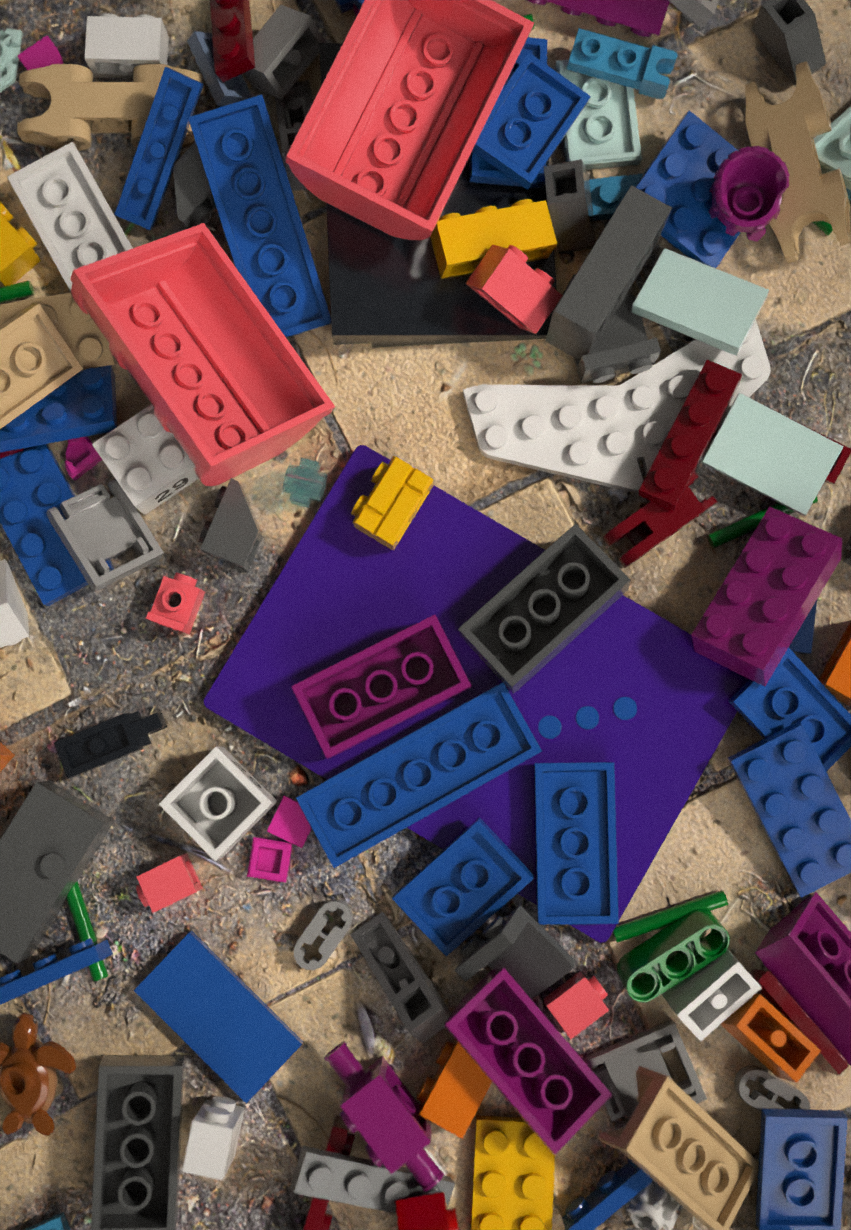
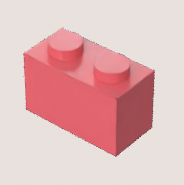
M492 245L466 284L518 328L537 334L563 295L552 286L555 281L551 276L541 269L536 268L533 270L526 264L528 257L521 250L513 245H509L508 248Z

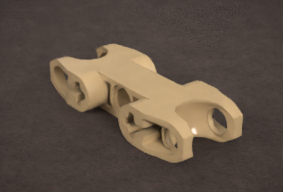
M807 61L796 65V90L791 98L782 104L771 105L766 103L755 81L745 85V123L751 146L767 148L778 155L788 167L789 187L782 194L781 210L777 219L773 218L769 222L788 263L799 260V235L805 226L815 221H825L831 224L833 233L836 235L840 246L851 243V206L842 172L838 168L822 174L814 137L830 132L832 128L826 103L814 82Z
M53 64L28 70L19 74V85L22 86L24 93L33 97L51 100L49 109L43 115L23 119L21 122H18L17 133L23 142L59 149L73 141L78 151L91 147V133H131V143L133 146L138 147L165 67H169L203 83L200 95L205 93V81L200 73L165 64H143L136 66L133 69V82H93V72L87 67L76 64ZM190 125L182 147L191 146L195 142Z

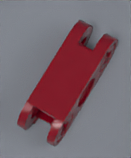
M695 471L674 511L650 501L602 537L609 547L625 536L634 545L632 549L618 559L624 568L633 564L718 502L714 496L707 500L705 498L700 502L689 488L699 478Z

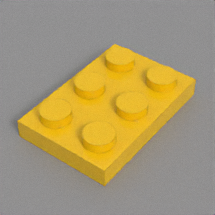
M476 1115L470 1230H552L555 1155L552 1154L523 1118Z

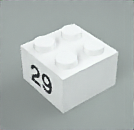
M152 404L92 444L133 505L144 515L199 479L195 474V465L172 433L167 432L155 417Z
M216 746L159 805L216 861L223 858L278 801L224 747Z

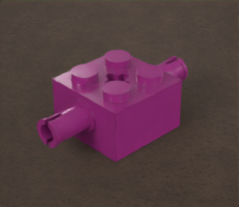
M345 1041L341 1042L327 1053L324 1059L326 1062L328 1061L345 1084L340 1107L343 1109L340 1112L343 1122L352 1133L360 1132L368 1143L365 1146L368 1155L378 1167L384 1165L392 1175L405 1164L421 1185V1189L424 1192L430 1190L444 1176L442 1170L437 1167L424 1149L431 1143V1121L419 1115L420 1104L383 1056L364 1070L346 1046Z

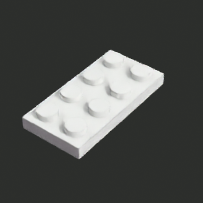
M73 141L7 176L70 292L72 287L70 278L74 269L133 249Z

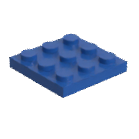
M689 110L683 115L635 187L672 207L661 234L663 238L688 258L717 268L741 232H737L734 236L725 233L726 226L717 217L711 218L709 210L712 207V193L709 191L715 181L716 170L719 169L722 161L728 159V155L737 149Z

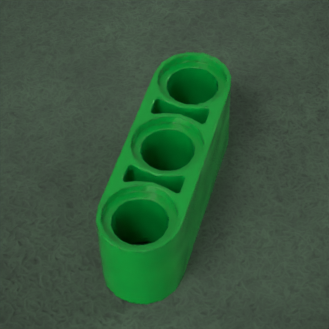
M706 909L693 910L622 956L617 964V974L628 995L633 1000L638 1002L651 1001L725 953L730 943L729 934L711 911ZM712 929L707 936L700 938L704 931ZM678 951L677 955L673 958L666 959L670 953ZM645 973L641 979L633 980L637 974Z

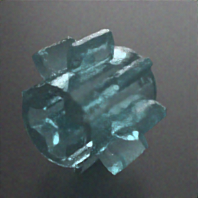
M301 457L299 466L289 464L284 477L283 492L291 494L290 501L292 504L309 508L311 499L316 501L322 500L328 474L319 472L321 465H319L318 461Z

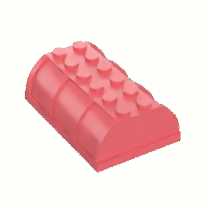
M365 0L286 155V163L289 164L295 177L311 193L351 216L393 237L406 240H424L430 237L528 39L534 22L492 0Z
M204 223L73 270L70 278L72 281V298L84 313L90 315L108 341L109 350L123 369L129 371L153 405L154 415L167 432L172 433L195 465V474L203 485H220L280 455L304 437L323 417L329 415L335 408V405Z

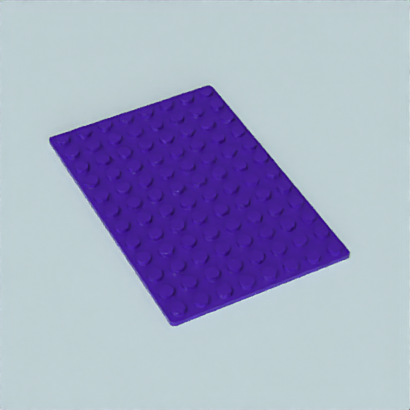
M365 445L358 446L353 452L204 698L206 708L326 780L331 779L503 683L461 638L458 629L545 551V549L436 486H433L395 550L389 549L356 529L353 524L355 516L351 512L357 500L362 494L367 497L370 495L376 485L371 482L375 471L382 462L389 464L391 461ZM622 595L518 691L513 694L508 689L542 752L407 828L444 849L480 817L534 875L533 880L517 894L537 905L534 763L614 762L619 921L737 713V710L728 700L749 679L696 653L691 634ZM436 615L471 684V688L327 759L291 686ZM621 697H629L637 705L635 716L629 720L619 719L614 713V704ZM585 706L595 708L599 714L597 726L588 730L581 728L576 721L578 710ZM555 716L561 722L562 729L556 738L547 739L540 734L538 725L543 717ZM617 924L569 925L597 942L604 943L608 941Z

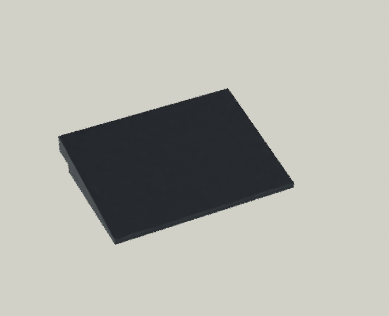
M319 43L321 86L342 43ZM468 159L440 217L449 213H459L461 216L475 214L477 210L487 206H496L497 209L511 207L515 202L524 199H531L533 203L546 200L547 203L546 185L543 188L530 187L527 190L522 186L469 182ZM326 203L331 327L334 345L372 343L373 348L546 339L555 308L537 334L518 328L466 284L472 273L441 279L430 237L424 240H406L393 237ZM554 250L546 259L526 262L533 270L538 268L551 276L555 281L552 286L557 290Z

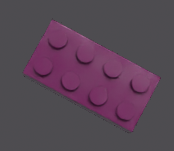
M769 507L691 634L695 652L765 687L841 560L842 538Z
M433 615L291 687L326 758L330 759L470 689L471 684L436 615Z

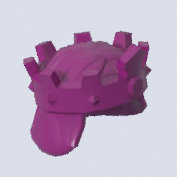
M747 146L730 153L728 159H724L719 169L716 170L715 181L709 191L712 193V207L709 213L712 219L717 217L726 226L725 233L734 236L737 232H746L748 240L758 242L766 234L765 226L773 218L777 219L779 215L782 194L789 187V172L786 163L774 152L769 151L765 147Z

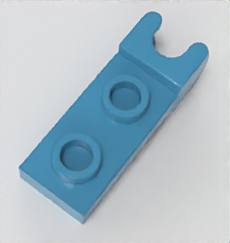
M579 28L567 70L639 90V94L663 99L666 95L670 79L659 73L671 74L678 55L675 51L655 45L652 48Z

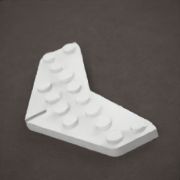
M755 320L737 356L696 339L652 365L651 369L637 374L619 386L481 384L463 389V397L478 449L486 458L639 494L643 478L638 460H642L647 475L706 360L743 374L741 382L717 429L721 426L737 394L741 393L750 397L765 383L770 375V364Z

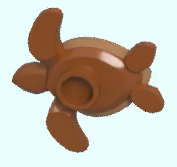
M26 1012L22 1013L13 1024L12 1037L14 1045L10 1046L0 1042V1095L11 1109V1112L2 1123L3 1132L9 1135L22 1128L23 1122L33 1124L36 1131L40 1134L49 1136L54 1132L55 1128L53 1119L47 1111L53 1103L56 1094V1069L71 1074L76 1070V1062L68 1050L60 1044L52 1041L41 1043L37 1040V1020L33 1015Z

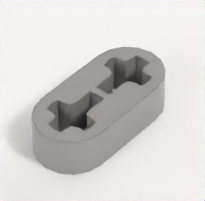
M340 899L327 901L314 916L294 947V958L300 967L306 970H316L327 962L353 921L351 907L346 902ZM339 908L343 911L341 919L346 923L343 926L339 924L334 925L328 934L323 930L329 919L325 911L328 909L334 912ZM319 935L325 939L318 950L323 956L320 959L314 956L309 961L304 957L306 950L302 945L304 942L311 945Z
M748 1065L741 1068L736 1074L734 1082L738 1095L746 1103L761 1112L762 1109H784L776 1102L778 1096L787 1101H791L795 1096L794 1102L798 1105V1109L810 1110V1103L801 1091L761 1067ZM760 1076L759 1082L769 1090L767 1095L756 1090L749 1095L750 1089L746 1086L747 1080L755 1081Z

